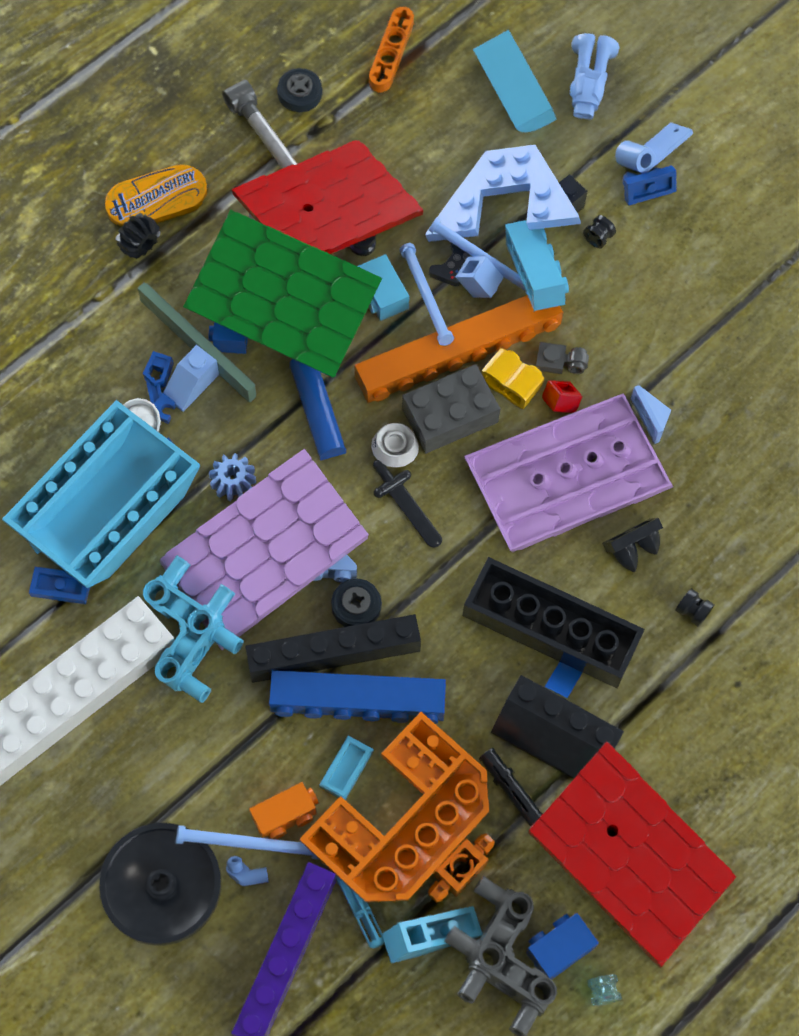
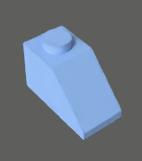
M196 345L178 363L163 393L176 403L178 409L184 412L218 377L217 360Z

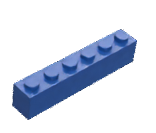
M272 671L269 706L271 712H275L277 716L290 717L293 716V713L304 714L308 718H321L322 715H333L335 719L348 720L351 716L362 717L366 721H379L380 718H391L393 722L406 723L409 719H414L422 712L436 724L438 721L444 720L446 679Z

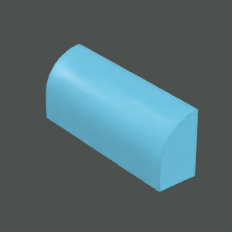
M509 30L473 49L518 131L531 132L556 120L549 101Z

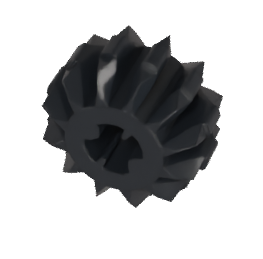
M138 213L136 216H131L127 222H124L123 227L118 230L119 234L115 239L117 246L130 258L138 259L141 256H145L149 250H152L154 244L158 243L157 238L161 234L159 231L160 227L156 224L155 220L146 214Z

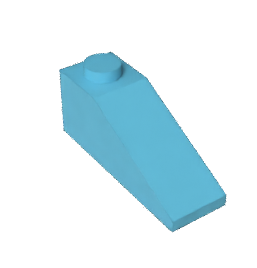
M471 906L400 922L382 933L391 963L419 957L451 946L444 942L454 926L472 938L480 937L483 933L474 907Z

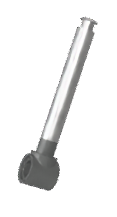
M246 79L222 91L223 99L229 110L233 114L238 113L239 116H244L282 169L289 165L298 164L256 107V94Z

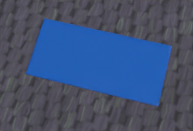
M559 662L545 687L568 698L583 672Z

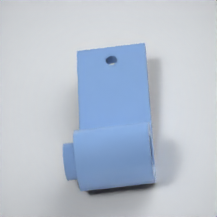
M669 123L644 145L631 141L622 142L616 150V161L623 167L640 173H647L693 134L692 129Z

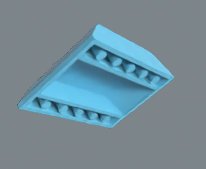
M116 400L2 520L83 586L89 588L110 578L185 497L200 468V464Z

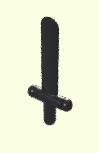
M375 460L373 468L384 483L374 489V496L382 498L389 493L427 545L433 548L440 546L442 543L441 535L403 485V483L411 478V472L403 470L393 476L381 461Z

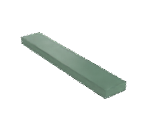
M144 282L138 287L140 301L191 349L198 345L216 359L219 375L249 403L256 398L254 382L147 283Z

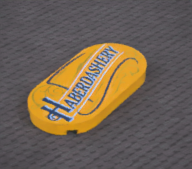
M175 165L120 182L106 196L105 207L107 215L112 223L123 226L124 222H127L131 216H136L138 213L146 214L157 223L191 213L203 204L202 201L207 196L206 179L199 170L192 166Z

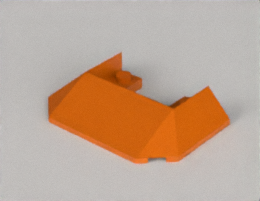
M422 712L381 753L382 758L423 794L392 829L384 836L340 796L299 839L365 902L409 900L489 813L487 770Z

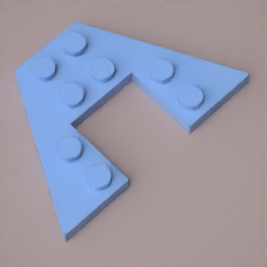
M536 145L485 151L438 215V218L441 219L440 223L463 238L478 236L483 196L530 191L526 222L529 230L581 224L578 213ZM427 230L425 234L428 242L447 240L436 232L431 233Z

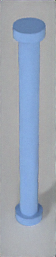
M438 217L434 220L428 231L438 233L473 257H487L504 278L525 291L518 273L440 223L441 219Z
M406 243L400 248L401 256L406 258L438 333L437 340L442 346L449 345L453 342L454 336L446 327L415 255L416 248L414 244Z
M178 825L177 844H183V841L310 855L312 859H319L302 842L189 830L181 825Z

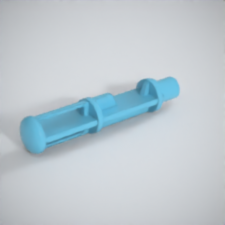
M337 876V882L369 944L368 946L370 948L381 946L384 943L382 932L368 903ZM369 914L371 915V917H372V919H373V921H374V923H375V925H376V927H377V929H378V931H379V934H380V936H381L380 938H379V936H378V934H377V932H376V930H375V928H374V926H373V924H372V922H371V920H370V918H369V916H368ZM360 918H361V920H362V922H363V924H364V926H365V928H366V930H367V932H368V934H369V936H370V938H371V940H372L371 942L369 941V939H368V937H367V935H366V933H365V931H364V928H363V926H362V924H361V922H360V920H359Z

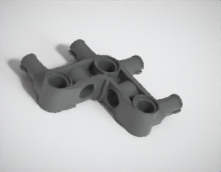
M483 876L473 891L494 904L496 911L480 939L475 940L454 926L444 942L464 954L469 963V974L457 995L462 1000L472 1004L485 982L490 983L520 1004L521 1008L509 1030L516 1036H527L536 1017L544 1014L548 1005L553 1002L557 994L555 983L537 968L531 969L516 959L512 952L513 948L511 946L517 935L527 926L534 909V904L528 894L515 892L508 888L504 890ZM511 903H516L520 907L521 915L516 914L512 910ZM483 953H487L492 957V966L484 962ZM535 987L543 991V1000L536 997L534 993Z

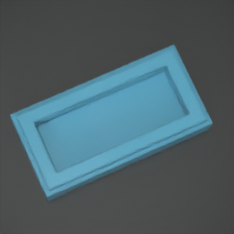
M348 735L322 779L319 788L337 798L341 796L346 800L374 749Z

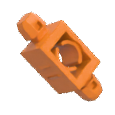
M486 833L474 841L475 845L466 839L435 871V877L439 882L435 881L428 895L436 903L445 899L449 895L448 891L457 897L487 866L489 859L483 854L487 855L492 850L495 841ZM469 858V872L466 874L457 873L454 879L452 877L454 874V864L460 861L466 862Z

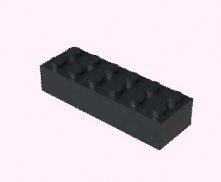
M490 557L487 558L464 603L462 614L465 618L617 689L645 630Z

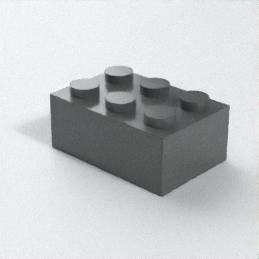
M476 364L402 395V410L425 454L499 422L500 407Z

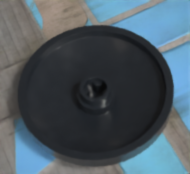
M152 823L132 830L112 847L101 869L99 892L101 903L108 918L121 933L139 943L164 946L186 940L206 925L219 902L222 880L219 864L214 852L208 844L183 841V844H177V824Z

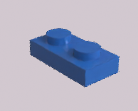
M35 567L29 594L31 597L86 604L90 587L86 588L66 571Z

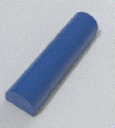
M292 359L290 361V369L320 461L346 454V448L321 372Z

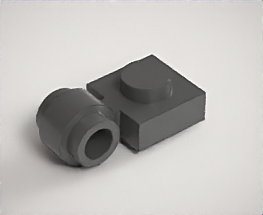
M540 342L536 367L540 371L562 374L563 366H567L571 373L582 374L588 367L589 355L585 349L580 347L572 348L571 352L565 354V345Z

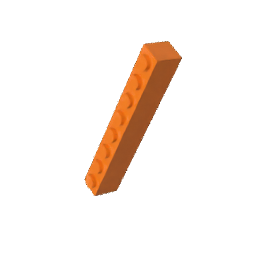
M528 295L447 327L448 331H451L454 336L453 342L449 345H440L437 340L438 333L434 332L354 365L355 379L367 403L372 401L379 402L399 390L402 392L407 391L414 384L421 381H431L439 374L448 370L453 372L460 369L463 364L471 361H480L488 354L498 351L500 348L507 350L512 344L520 341L527 342L544 331L552 332L561 325L563 311L560 306L534 311Z

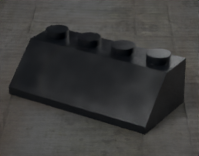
M520 675L491 733L574 779L606 742L616 749L624 731Z

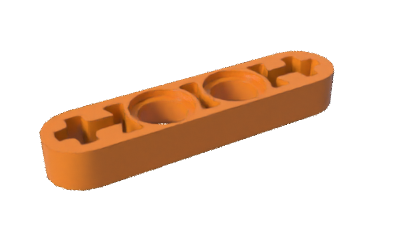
M398 7L392 12L371 67L369 85L376 92H385L391 87L411 34L414 14L407 7ZM403 17L406 19L403 21L401 28L399 27V20ZM395 35L401 37L402 41L392 43L389 41V38ZM390 55L395 60L391 63H385L381 58ZM381 71H384V79L381 82L376 81L380 78Z

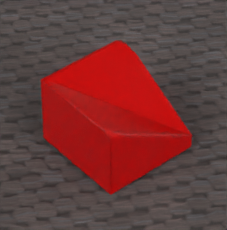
M554 380L547 382L542 394V399L553 412L575 413L583 397L571 382Z

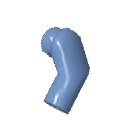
M238 856L230 857L227 860L226 871L239 885L249 886L269 882L266 867L251 870Z

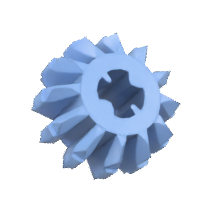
M236 453L233 454L232 459H228L223 454L222 463L214 461V470L209 471V478L212 479L210 482L211 489H217L216 492L219 498L227 494V500L229 501L233 499V495H237L239 498L243 495V492H247L252 488V484L256 483V476L253 475L255 473L254 466L248 465L246 456L238 461ZM234 475L235 479H231L230 476Z

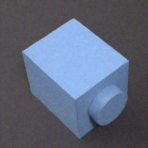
M468 257L456 275L457 280L472 297L491 298L498 290V286L504 278L487 257Z

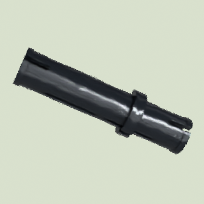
M494 748L489 749L479 757V760L493 776L494 784L502 788L531 828L542 816V812L514 777V770L505 765Z

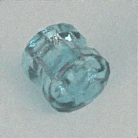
M616 974L587 980L588 988L592 989L593 993L591 999L592 1006L606 1005L622 1000L621 993L616 988V983L618 982Z

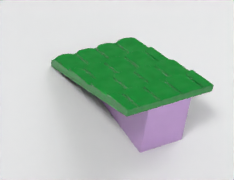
M230 209L183 308L334 378L382 278Z

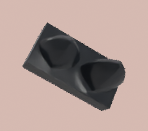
M650 518L602 544L606 552L613 553L623 567L636 572L638 553L635 542L645 551L654 555L658 554L660 548V534L658 530L662 529L663 526L659 518Z

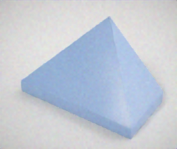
M638 385L633 389L631 401L653 443L656 444L661 439L671 409Z

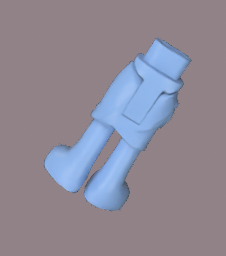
M579 34L572 40V50L579 55L578 65L575 69V79L570 86L574 117L593 119L594 111L598 109L602 100L607 80L606 67L608 59H614L619 52V43L605 35L599 36L597 41L594 71L589 68L595 44L594 34Z

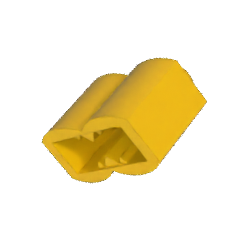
M503 348L498 350L481 372L489 388L502 394L507 400L522 409L536 395L544 382L542 372L536 366L522 363L520 357L514 351H507Z

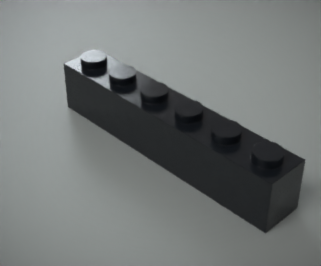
M416 614L245 645L251 681L255 683L271 680L272 671L314 672L420 652L421 637Z

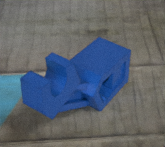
M153 351L143 371V377L147 384L150 402L159 411L160 420L169 424L171 420L170 415L164 414L162 411L166 407L175 410L176 403L166 394L162 393L161 389L165 388L168 383L174 362L172 357ZM153 370L162 373L160 379L155 380L151 376Z

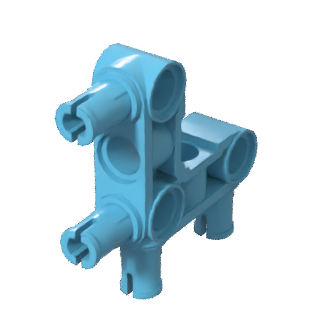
M176 555L163 576L159 575L155 580L149 581L143 589L144 599L155 610L168 619L172 617L181 626L179 628L181 632L170 648L164 650L157 662L155 675L161 682L173 690H183L202 703L208 698L211 688L192 676L201 660L214 642L231 653L236 654L241 649L244 641L225 628L223 616L221 615L235 596V593L221 584L209 603L203 606L178 590L177 584L191 564ZM164 590L163 597L155 601L156 594ZM205 619H209L208 627L204 630H199L200 623ZM176 667L175 675L167 679L168 670Z

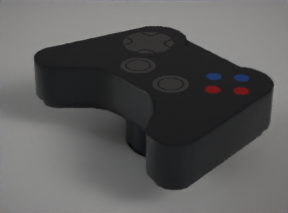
M450 243L452 255L444 264L430 266L429 276L457 287L461 283L457 280L456 275L466 259L473 256Z

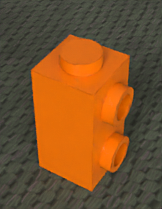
M303 782L249 808V811L261 837L277 840L287 834V829L295 825L302 827L313 821L312 816L316 815L315 805L319 802L313 789H306Z

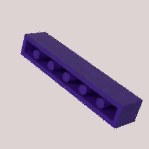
M308 862L232 1030V1036L269 1035L337 881L335 873Z

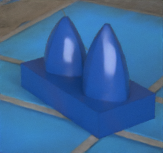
M672 165L664 168L654 167L649 172L640 175L626 171L623 176L625 201L628 206L676 192L675 168Z

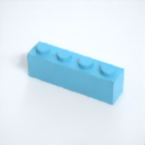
M527 220L505 224L506 246L533 310L565 305V293H569L568 281L566 277L561 276L560 263L558 260H554L553 247L551 244H547L545 229L529 230L526 223Z

